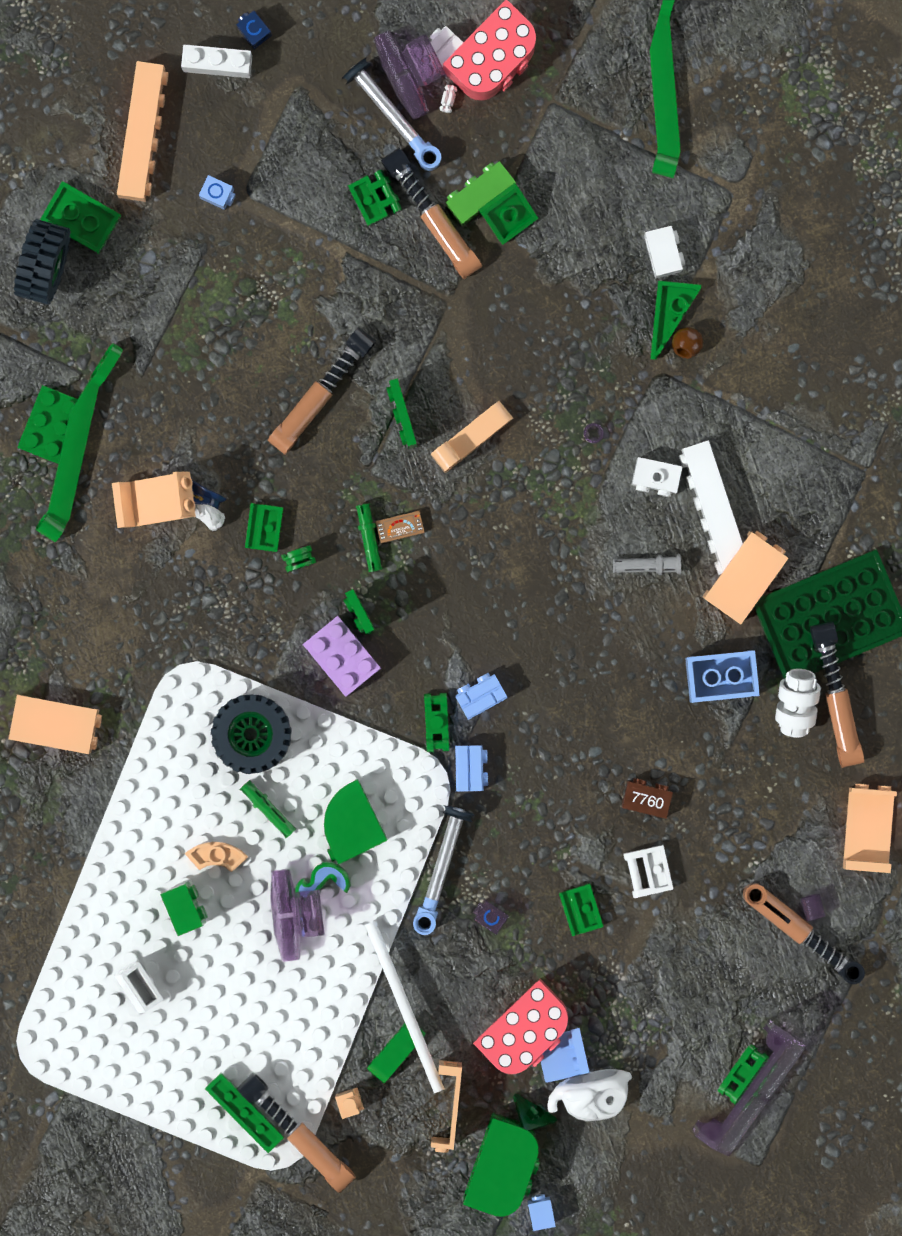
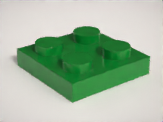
M515 183L478 209L502 245L539 219Z

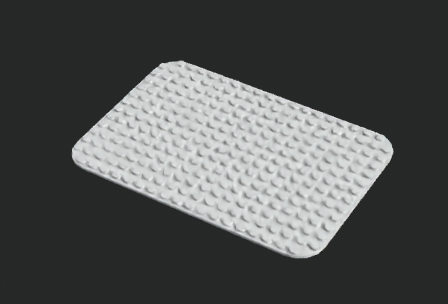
M195 661L178 665L164 675L153 693L21 1019L16 1042L19 1057L30 1074L48 1085L253 1168L272 1171L287 1168L294 1164L303 1155L286 1139L288 1133L285 1134V1130L282 1127H278L279 1124L275 1120L272 1121V1117L269 1114H265L266 1111L255 1103L253 1104L285 1136L269 1153L205 1090V1087L222 1072L238 1088L254 1072L269 1087L267 1091H269L272 1098H275V1102L282 1104L281 1108L284 1111H288V1115L291 1118L294 1117L296 1123L303 1122L316 1135L383 968L365 924L376 921L389 952L444 817L442 812L445 811V806L443 805L448 806L451 789L446 770L435 756L420 747L217 665ZM242 695H261L275 701L276 704L282 707L286 716H288L292 730L291 743L285 757L271 769L254 774L236 772L224 765L223 761L215 754L216 751L211 743L212 735H210L213 719L218 714V710L229 700ZM249 717L244 718L247 725H249ZM253 717V725H254V724L256 723V721H257V718H254V717ZM240 721L237 725L244 728L243 723ZM260 721L257 727H261L264 723ZM251 727L246 729V739L250 741L255 740L257 731ZM265 727L260 732H267V728ZM235 728V732H234V733H241V732H242V731L239 730L238 728ZM234 736L236 741L242 738V736ZM260 736V738L267 740V736ZM243 740L238 745L242 747L245 741ZM259 740L257 741L260 747L264 745V743L260 742ZM249 743L244 750L249 751ZM253 743V751L258 750L256 745ZM359 779L388 840L339 864L350 877L351 887L348 893L344 892L333 880L329 879L310 901H302L298 899L295 893L297 883L302 878H306V881L310 882L312 871L317 865L324 861L332 862L327 852L330 846L324 832V817L328 804L342 787ZM251 780L263 794L266 793L268 800L296 827V830L290 836L285 838L257 807L254 808L252 806L253 803L239 790L247 781ZM224 842L239 848L248 858L232 872L219 865L206 866L199 870L185 853L203 843ZM189 881L191 885L195 884L199 893L197 898L199 906H204L208 918H206L204 926L177 936L160 894ZM135 962H140L145 972L151 975L155 981L156 989L164 999L145 1013H138L114 976Z

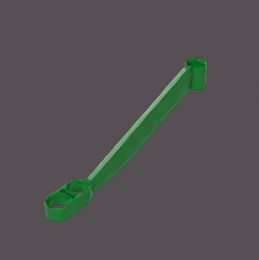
M675 0L662 1L649 50L657 138V154L652 173L669 178H674L680 156L670 15Z
M114 343L109 346L69 413L48 511L41 518L35 529L53 542L60 538L70 519L98 389L123 352V349Z

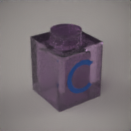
M485 900L484 903L479 902L473 911V914H475L474 920L496 935L509 917V914L488 900Z

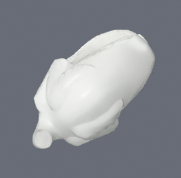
M605 1069L568 1078L559 1083L550 1094L548 1112H556L557 1102L562 1100L567 1112L576 1119L600 1121L612 1118L622 1110L626 1103L628 1081L632 1079V1075L630 1072L623 1070Z

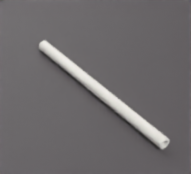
M376 921L365 924L433 1092L442 1091L445 1088Z

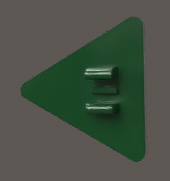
M514 1094L513 1100L521 1127L532 1131L557 1121L556 1117L546 1112L541 1103L536 1106L522 1096Z

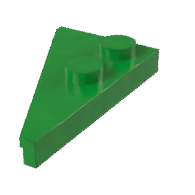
M658 281L650 360L657 359L699 293L701 285Z

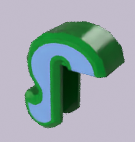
M324 861L314 868L310 882H307L306 878H302L297 883L295 893L298 899L310 901L329 879L333 880L344 892L348 893L351 887L350 877L340 865L335 862Z

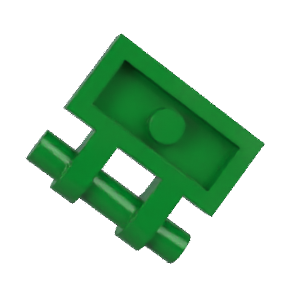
M382 169L374 173L377 179L374 183H371L369 177L366 176L348 185L368 227L388 217L385 208L391 206L394 213L402 210L399 204L400 199L397 194H394L390 186L391 181L388 176L385 177ZM380 188L387 198L383 201H380L376 190Z

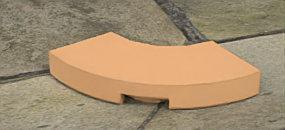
M224 842L203 843L185 853L199 870L206 866L219 865L232 872L248 858L242 850Z

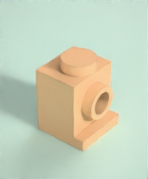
M358 1087L338 1093L335 1096L342 1119L359 1114L360 1110L364 1109Z

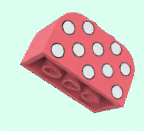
M505 0L443 63V73L472 99L487 100L494 97L500 90L505 91L513 83L512 79L516 74L520 76L528 68L527 64L533 56L536 41L533 25L508 0Z
M539 979L473 1044L501 1072L507 1074L520 1073L531 1064L535 1067L544 1059L543 1053L547 1049L552 1051L560 1043L559 1037L564 1033L568 1023L567 1008L553 991Z

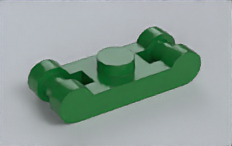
M431 693L424 694L427 752H434L437 749L449 751L447 693H440V695L431 696ZM440 704L441 711H432L431 705ZM433 734H442V740L433 741Z
M750 1044L719 1086L718 1092L723 1096H728L730 1101L737 1105L759 1072L767 1065L770 1057L765 1053L761 1054L757 1051V1047ZM751 1058L756 1061L753 1067L748 1064ZM733 1082L739 1085L736 1090L731 1088Z

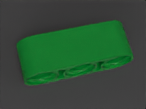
M406 1023L402 1025L367 1067V1070L383 1083L389 1079L415 1048ZM420 1029L424 1037L426 1033L422 1029Z

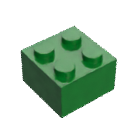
M188 881L160 894L177 936L206 924L208 915L204 906H199L197 898L199 893L195 884L191 885Z

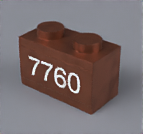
M636 778L633 779V782L627 781L622 808L667 818L673 792L668 791V786L655 784L654 788L646 786L647 781Z

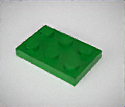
M62 181L40 220L70 228L71 239L100 254L118 223L121 214Z
M398 378L390 380V386L386 387L390 402L395 401L396 408L392 410L396 424L401 423L403 430L399 431L402 445H407L408 449L416 448V439Z
M42 385L17 448L58 464L69 413L77 399Z
M352 589L346 592L347 598L344 599V602L349 612H355L357 618L354 622L361 633L365 631L367 635L376 631L355 590Z

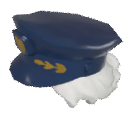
M192 480L196 518L204 522L210 530L216 531L222 527L225 519L224 514L218 510L219 505L227 499Z

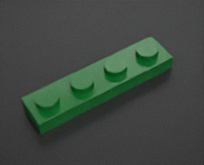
M222 1072L205 1087V1090L267 1153L284 1139L285 1136L253 1104L249 1103L239 1093L237 1087Z

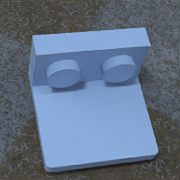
M580 1028L564 1032L559 1037L560 1043L552 1051L547 1049L543 1053L544 1059L541 1061L545 1082L548 1083L589 1073Z

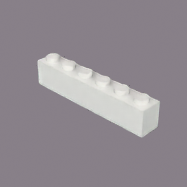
M708 440L682 449V455H679L682 467H687L689 476L686 479L689 488H694L696 497L693 498L697 511L701 510L703 519H700L704 532L708 531L711 540L707 541L711 554H716L718 561L714 562L718 575H720L743 543Z

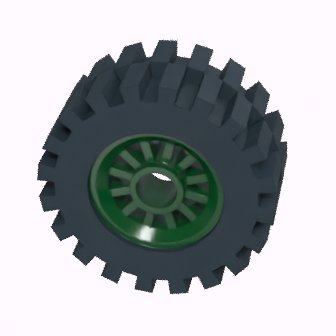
M39 219L33 221L29 228V233L26 235V241L23 243L22 253L18 260L17 275L14 280L15 296L47 305L51 303L57 292V286L60 284L64 264L67 260L66 256L69 251L68 245L71 234L70 228Z
M250 694L231 699L218 710V714L213 719L210 735H212L211 743L216 751L215 754L223 761L224 765L236 772L254 774L271 769L285 757L291 743L292 730L289 718L281 706L272 699ZM249 717V725H247L244 718ZM253 717H254V718H257V721H256V723H255L254 725H253ZM241 721L244 725V728L237 724ZM262 721L264 725L258 728V724ZM250 727L257 731V737L253 741L245 737V731ZM265 727L267 728V732H260ZM235 728L242 731L241 733H234ZM234 736H242V738L236 741ZM260 736H267V740L260 738ZM244 740V744L240 747L238 743ZM258 740L264 743L262 747H260L259 743L257 742ZM248 743H249V751L244 750L245 747H246V745H247ZM253 743L256 745L258 750L253 751Z

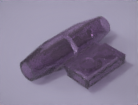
M390 31L379 34L374 38L381 65L397 98L413 120L428 114L429 109L422 86L431 85L445 76L446 73L427 34L421 35L405 45L404 50Z
M290 870L271 871L270 903L275 939L283 962L299 960L301 936L315 937L325 935L319 890H307L295 893Z

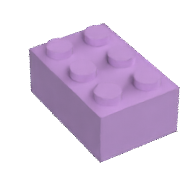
M339 616L335 617L303 644L345 697L381 669Z

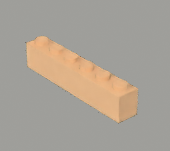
M139 61L136 63L117 190L119 198L146 202V196L151 195L152 183H149V176L154 174L155 161L152 160L153 152H157L159 141L155 138L156 129L160 130L162 123L159 109L160 107L163 108L165 103V94H162L163 85L167 86L168 72H165L164 65Z

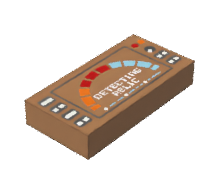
M419 511L376 521L381 543L425 533Z

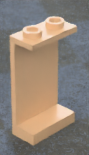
M173 472L171 475L112 483L117 528H131L196 517L190 472Z
M750 531L747 533V539L712 588L707 590L702 596L739 624H742L788 560L784 555L786 552L777 544H774L772 547L766 543L768 538L758 531L755 534Z
M17 695L9 739L91 754L92 750H96L98 737L94 736L96 728H100L102 715H99V709Z
M855 784V788L849 787L843 869L891 873V864L889 863L894 796H897L896 791H891V786L878 785V790L869 789L867 784Z
M439 1060L438 1074L456 1076L450 1138L432 1137L431 1147L435 1148L436 1152L448 1153L449 1149L454 1150L462 1062Z

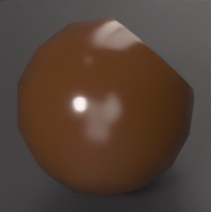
M691 327L679 329L672 339L673 350L682 358L689 359L695 357L703 347L701 334Z

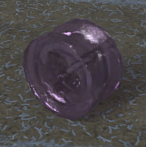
M596 423L588 424L583 431L584 438L589 443L600 442L604 435L602 427ZM593 427L598 428L597 433L600 436L597 439L594 437V440L589 439L588 429L592 428L593 430Z

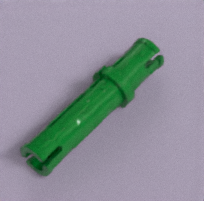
M370 503L356 506L360 523L358 530H361L368 572L383 570L374 531L376 524L372 520Z
M251 780L247 781L239 789L253 803L252 806L254 808L257 807L285 838L296 830V827L268 800V795L266 793L263 794Z

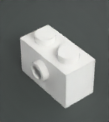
M638 457L631 485L636 486L638 491L649 493V489L657 490L658 495L671 497V494L677 493L682 466Z
M140 962L132 963L114 975L138 1013H145L164 1000L155 987V981L150 974L145 972Z

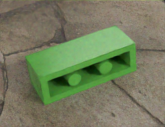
M500 161L496 164L492 162L482 170L484 173L478 178L473 176L465 183L466 187L460 192L455 190L447 197L446 206L462 227L480 214L478 209L513 183L516 184Z

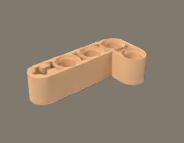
M498 401L448 442L446 441L434 450L431 456L446 473L508 424L513 417L502 403Z

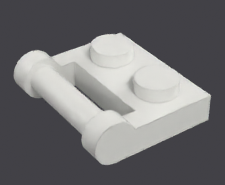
M663 845L624 853V859L628 862L634 891H632L633 898L673 890ZM643 857L649 883L648 888L642 887L636 858Z

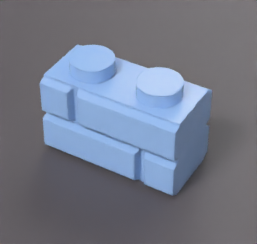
M486 673L477 678L478 684L470 687L468 683L457 690L459 694L455 697L468 720L507 699L495 674L490 676L489 673Z
M482 745L455 746L456 791H484L483 786H488V772H483V763H487V750H483Z

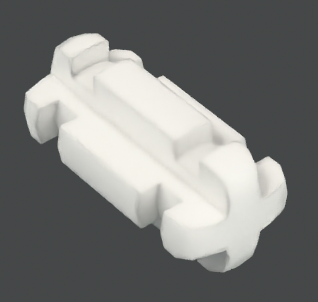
M446 85L440 111L451 113L457 87Z

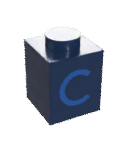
M255 11L250 14L246 12L238 19L239 23L236 24L238 30L254 50L272 36L271 31Z

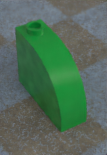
M359 779L345 785L333 796L324 817V832L330 846L327 852L332 862L336 860L339 865L388 840Z

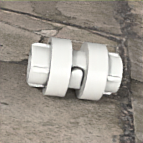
M792 669L787 672L786 678L780 682L778 697L781 701L777 704L775 720L779 723L781 732L790 737H804L809 733V729L816 724L817 708L814 705L819 702L821 687L816 683L815 674L809 670Z

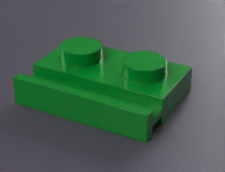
M251 503L245 548L278 552L283 507Z
M590 883L559 893L572 937L603 927Z

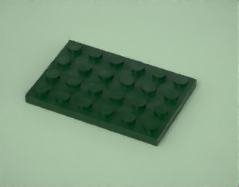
M877 549L760 597L754 606L783 679L786 678L787 672L792 669H805L813 673L824 669L822 668L824 666L823 660L820 659L822 655L813 644L810 626L833 621L838 638V643L835 644V649L837 650L835 655L838 658L837 663L902 637V608Z

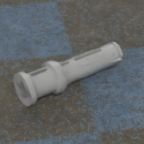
M677 554L676 557H662V555H658L656 558L613 559V573L656 572V574L662 575V573L677 572L680 575L681 554Z

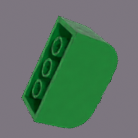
M492 1112L463 1196V1205L499 1217L508 1216L520 1207L524 1195L529 1196L532 1187L530 1177L531 1174L536 1175L540 1163L539 1158H537V1138L533 1130H526L521 1127L519 1121Z

